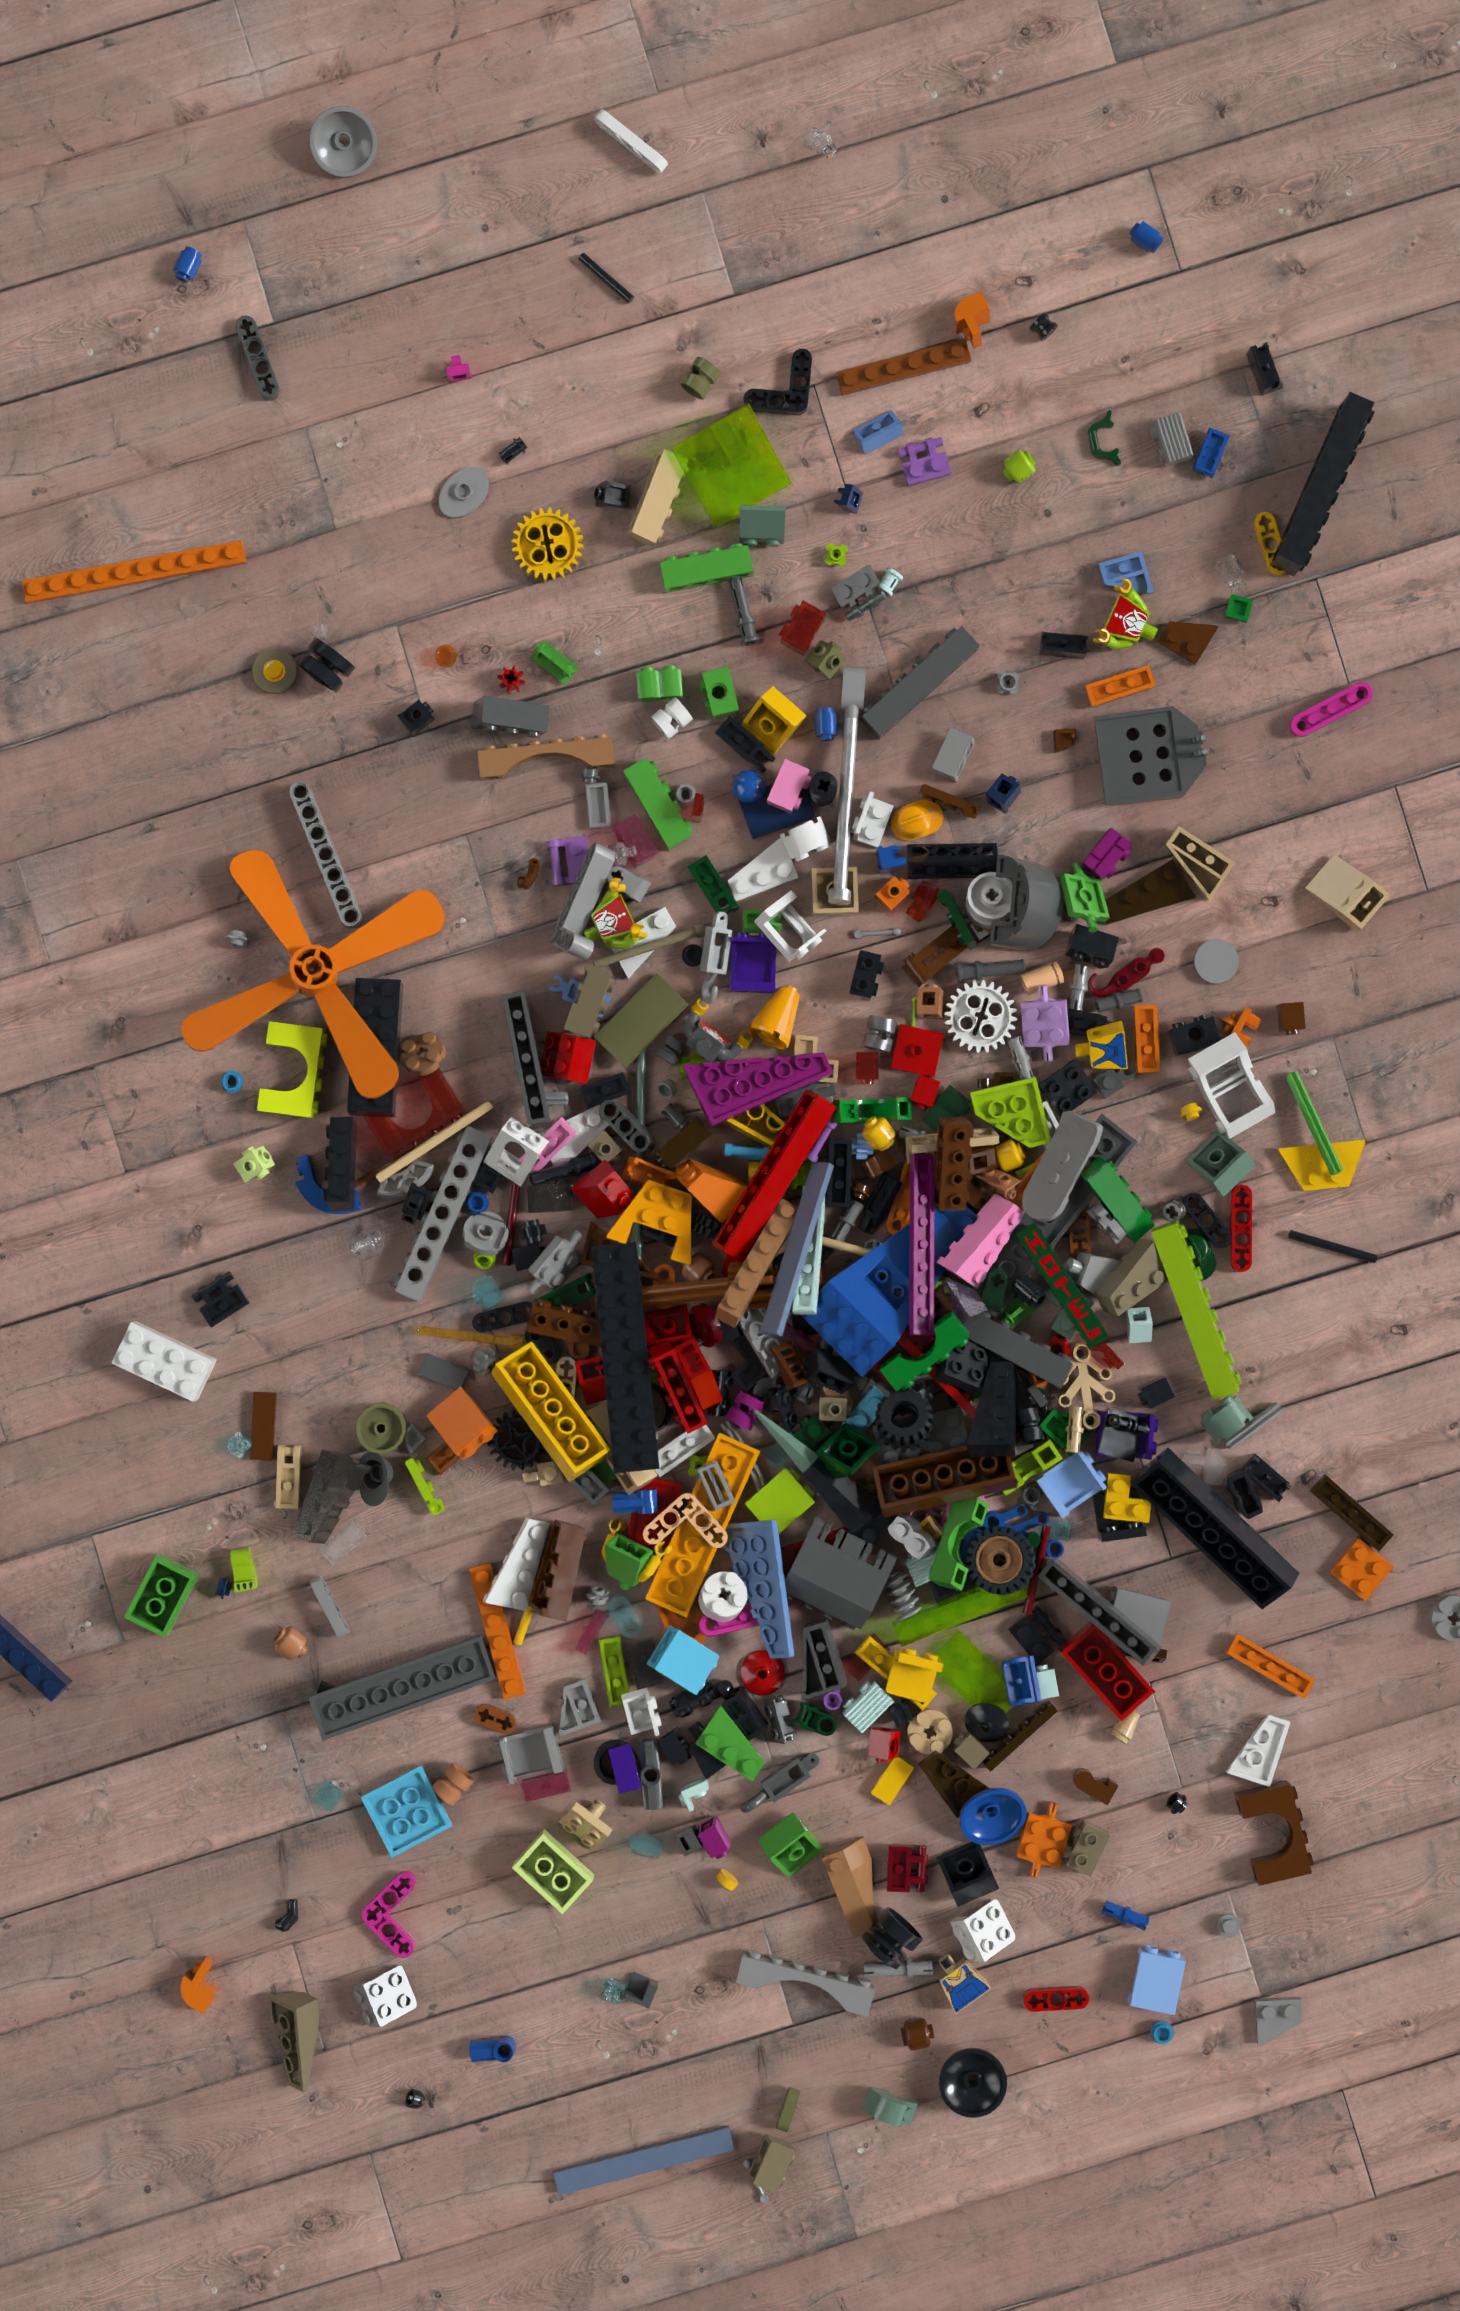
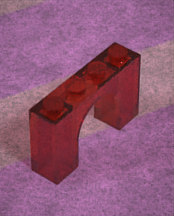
M440 1066L428 1075L418 1076L432 1102L431 1115L422 1126L415 1129H404L398 1126L390 1117L363 1116L386 1157L390 1158L393 1156L396 1159L406 1153L404 1149L408 1146L416 1147L425 1141V1136L430 1133L433 1136L444 1130V1125L449 1122L455 1123L463 1117L462 1114L466 1113L465 1108Z

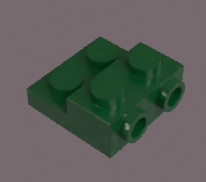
M807 1414L798 1423L801 1427L795 1432L793 1430L789 1432L790 1435L815 1453L833 1435V1432L815 1414L812 1416Z

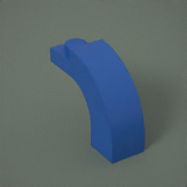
M310 1155L298 1157L299 1162L296 1163L297 1170L300 1176L303 1175L304 1179L295 1182L307 1202L321 1211L332 1214H349L362 1210L358 1192L355 1188L354 1211H331L328 1203L324 1202V1188L316 1179Z

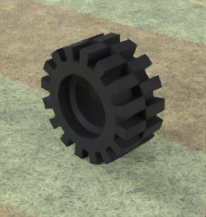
M697 1213L691 1230L715 1240L724 1224Z

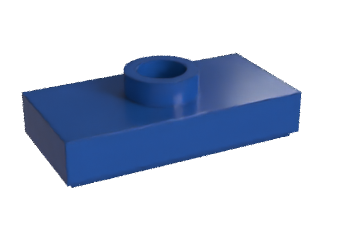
M1209 427L1192 471L1213 479L1230 435Z

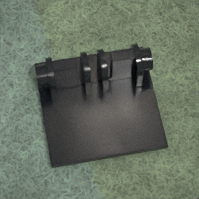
M1076 1058L1071 1062L1069 1061L1061 1069H1058L1057 1072L1052 1073L1046 1080L1041 1081L1038 1086L1060 1118L1064 1111H1073L1097 1093Z
M1107 1408L1097 1452L1134 1462L1140 1436L1147 1435L1150 1428L1147 1423L1143 1422L1144 1418Z

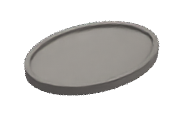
M467 467L452 475L444 484L439 496V506L442 513L449 518H461L475 511L484 501L489 489V479L486 472L478 467Z

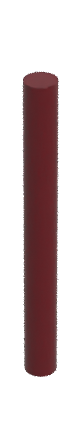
M513 1181L507 1219L508 1239L504 1246L502 1265L511 1266V1249H513L521 1188Z
M1042 1525L1040 1543L1035 1555L1036 1565L1035 1569H1033L1034 1574L1029 1581L1022 1611L1024 1614L1031 1615L1039 1583L1038 1575L1042 1570L1051 1526Z

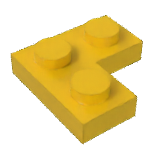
M1107 1473L1103 1518L1149 1523L1151 1503L1147 1499L1129 1498L1131 1475Z

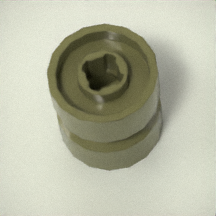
M698 356L690 366L691 372L685 374L680 382V386L695 398L704 400L710 391L709 385L716 382L721 372L711 362Z

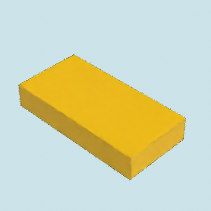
M899 1756L892 1759L870 1793L890 1806L913 1771L914 1766Z

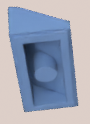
M892 410L852 430L864 454H868L904 434L901 422Z

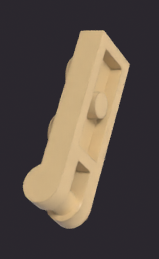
M278 1445L276 1508L299 1509L301 1445H294V1447ZM293 1456V1463H285V1457Z

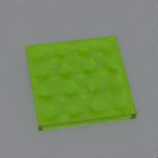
M749 403L671 448L714 528L739 515L740 505H756L792 484Z

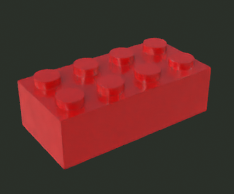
M1091 1621L1058 1649L1120 1721H1123L1155 1692L1104 1632Z

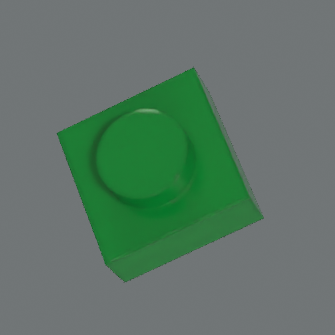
M1231 594L1224 618L1247 623L1253 600Z

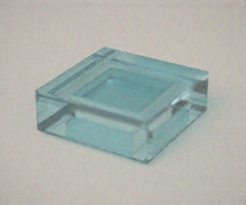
M326 1779L313 1800L331 1812L345 1792Z

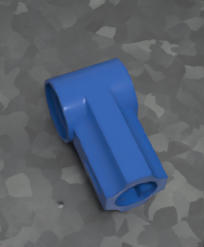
M657 1489L637 1490L629 1495L627 1492L612 1494L614 1513L638 1512V1514H650L658 1512Z
M502 2036L499 2039L471 2040L469 2050L471 2062L494 2060L503 2063L508 2062L516 2050V2042L510 2036ZM499 2046H508L510 2048V2052L503 2053L500 2050Z

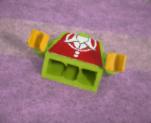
M1120 578L1123 582L1122 587L1118 585L1114 587L1116 591L1122 592V594H1119L1104 629L1095 630L1100 634V638L1093 639L1094 643H1102L1113 650L1130 648L1132 645L1135 646L1140 636L1153 641L1158 630L1146 624L1150 615L1147 611V606L1139 594L1131 587L1130 580Z
M612 878L609 881L608 891L591 914L595 926L585 930L584 933L586 938L592 941L602 938L606 948L627 950L639 939H645L647 935L645 932H640L644 925L634 923L622 895H618V892L625 891V884L618 885L621 879Z

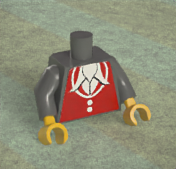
M700 998L691 1007L692 1012H690L682 1026V1031L687 1037L686 1044L712 1063L733 1060L742 1049H748L753 1037L749 1040L745 1039L746 1032L743 1031L736 1043H733L700 1018L708 1009L709 1004L707 1003L705 1007H702L699 1004Z

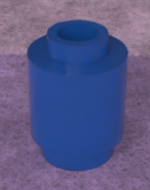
M1142 221L1141 224L1137 222L1129 233L1132 235V242L1145 251H1151L1152 253L1156 252L1164 239L1158 230L1145 221Z
M188 246L181 250L173 268V272L176 274L175 277L185 283L188 280L193 281L202 262V254Z
M834 708L816 709V714L814 715L816 737L820 738V741L834 740V737L838 736L837 714L834 713Z

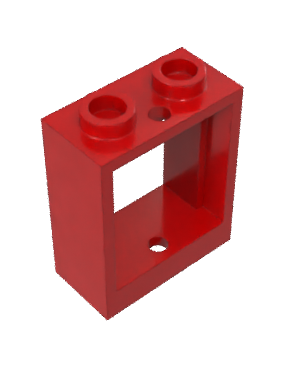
M692 1338L673 1347L702 1410L722 1401L723 1399L713 1372L695 1339Z

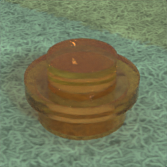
M441 645L435 651V660L442 667H450L457 660V652L450 645Z

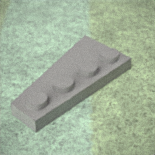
M766 1309L746 1310L738 1324L772 1379L780 1371L770 1348L790 1340L798 1353L802 1350V1347L785 1329L782 1336L765 1335L760 1332ZM785 1349L783 1351H780V1353L782 1355H785L788 1353L787 1349ZM791 1358L785 1359L786 1363H789Z

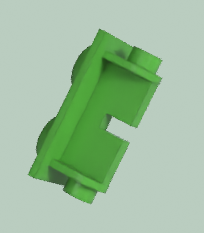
M544 640L541 644L538 643L534 648L535 652L530 657L564 685L567 684L579 669L578 666Z
M1015 1297L999 1315L1005 1323L1011 1325L1010 1329L1012 1330L1040 1306L1037 1308L1028 1306L1021 1299Z

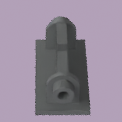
M778 1695L774 1699H764L765 1714L770 1719L772 1726L770 1728L772 1738L776 1743L787 1744V1741L794 1740L796 1733L792 1719H783V1716L790 1714L786 1698H783V1695Z

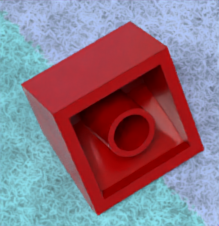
M606 1159L571 1188L597 1219L623 1214L636 1196Z

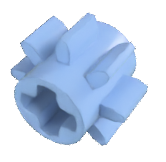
M857 1133V1138H851L852 1155H856V1160H867V1155H873V1149L863 1138L862 1133Z

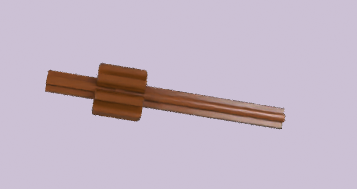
M774 1259L746 1310L765 1309L768 1307L778 1275V1268L775 1265ZM745 1260L729 1264V1277L641 1286L643 1306L723 1298ZM820 1267L819 1288H822L823 1278Z

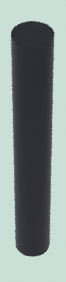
M585 253L580 255L578 260L627 303L633 300L634 296Z

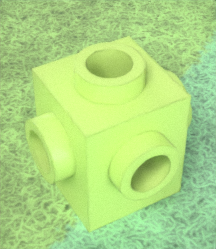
M253 1146L242 1152L243 1157L233 1164L245 1183L256 1178L260 1180L270 1174L268 1170L275 1165L270 1153L264 1146L257 1149Z

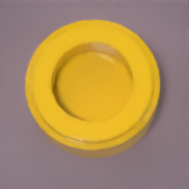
M721 1869L716 1875L718 1882L729 1891H733L739 1884L737 1879L725 1869Z

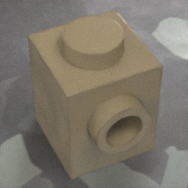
M605 1130L587 1144L602 1162L606 1159L608 1163L614 1165L622 1157L620 1153L623 1150Z
M820 1395L819 1420L846 1421V1416H851V1402H847V1397Z

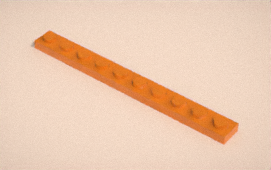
M238 540L22 580L25 602L31 604L247 564L243 541Z

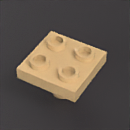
M594 1800L588 1810L576 1802L559 1820L567 1832L574 1833L581 1839L584 1845L593 1849L601 1844L613 1830L599 1819L606 1809V1806L599 1800Z

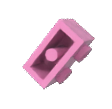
M785 759L768 796L767 804L790 814L793 809L798 810L803 799L799 796L802 788L807 790L812 778L808 776L810 769Z

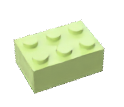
M545 1829L516 1859L512 1866L513 1870L561 1914L570 1907L594 1879V1874Z

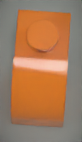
M980 291L962 299L956 306L954 314L956 333L960 334L963 332L965 340L970 341L973 348L982 346L981 331L978 326L990 322V309Z
M208 1956L203 1962L200 1960L197 1962L192 1973L187 1971L181 1981L183 2000L188 2006L201 2014L206 2012L219 1990L204 1981L205 1976L215 1961Z

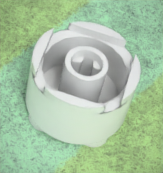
M820 816L816 817V823L810 820L788 830L789 835L786 837L784 833L780 834L790 859L795 858L796 862L809 857L808 852L813 849L819 852L830 847L828 842L831 839Z
M718 1572L711 1575L704 1583L699 1594L701 1611L705 1616L716 1622H728L736 1618L747 1601L746 1586L734 1572ZM720 1593H722L723 1596L726 1595L727 1599L724 1600V1598H719Z

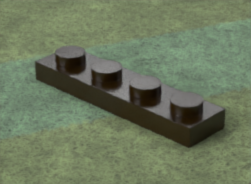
M1324 1474L1310 1490L1314 1496L1377 1551H1380L1393 1537L1394 1534L1327 1475Z
M1050 1701L1046 1704L1043 1702L1034 1710L1035 1714L1030 1719L1028 1717L1024 1718L1017 1726L1019 1729L1013 1734L1010 1732L1002 1738V1744L998 1748H991L989 1750L990 1754L983 1760V1763L990 1772L1057 1712V1709Z

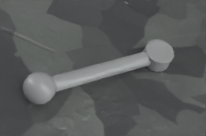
M898 927L893 930L867 932L856 930L854 932V936L857 939H861L862 936L889 934L899 936L901 934V930Z
M747 2159L743 2162V2166L749 2171L752 2162ZM756 2186L760 2194L761 2203H767L769 2201L768 2194L764 2193L761 2187Z

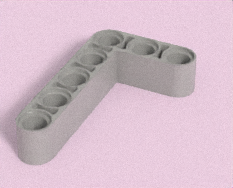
M597 843L591 844L550 941L552 945L584 960L590 957L594 948V942L582 936L614 862L615 851Z

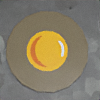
M268 649L260 653L255 659L252 667L253 678L257 686L264 692L282 694L294 685L297 678V665L287 652L280 649Z

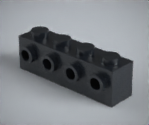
M330 1117V1125L326 1126V1137L329 1139V1146L325 1148V1156L329 1162L328 1167H325L324 1171L325 1181H328V1189H324V1202L328 1203L331 1211H354L357 1125L353 1117Z

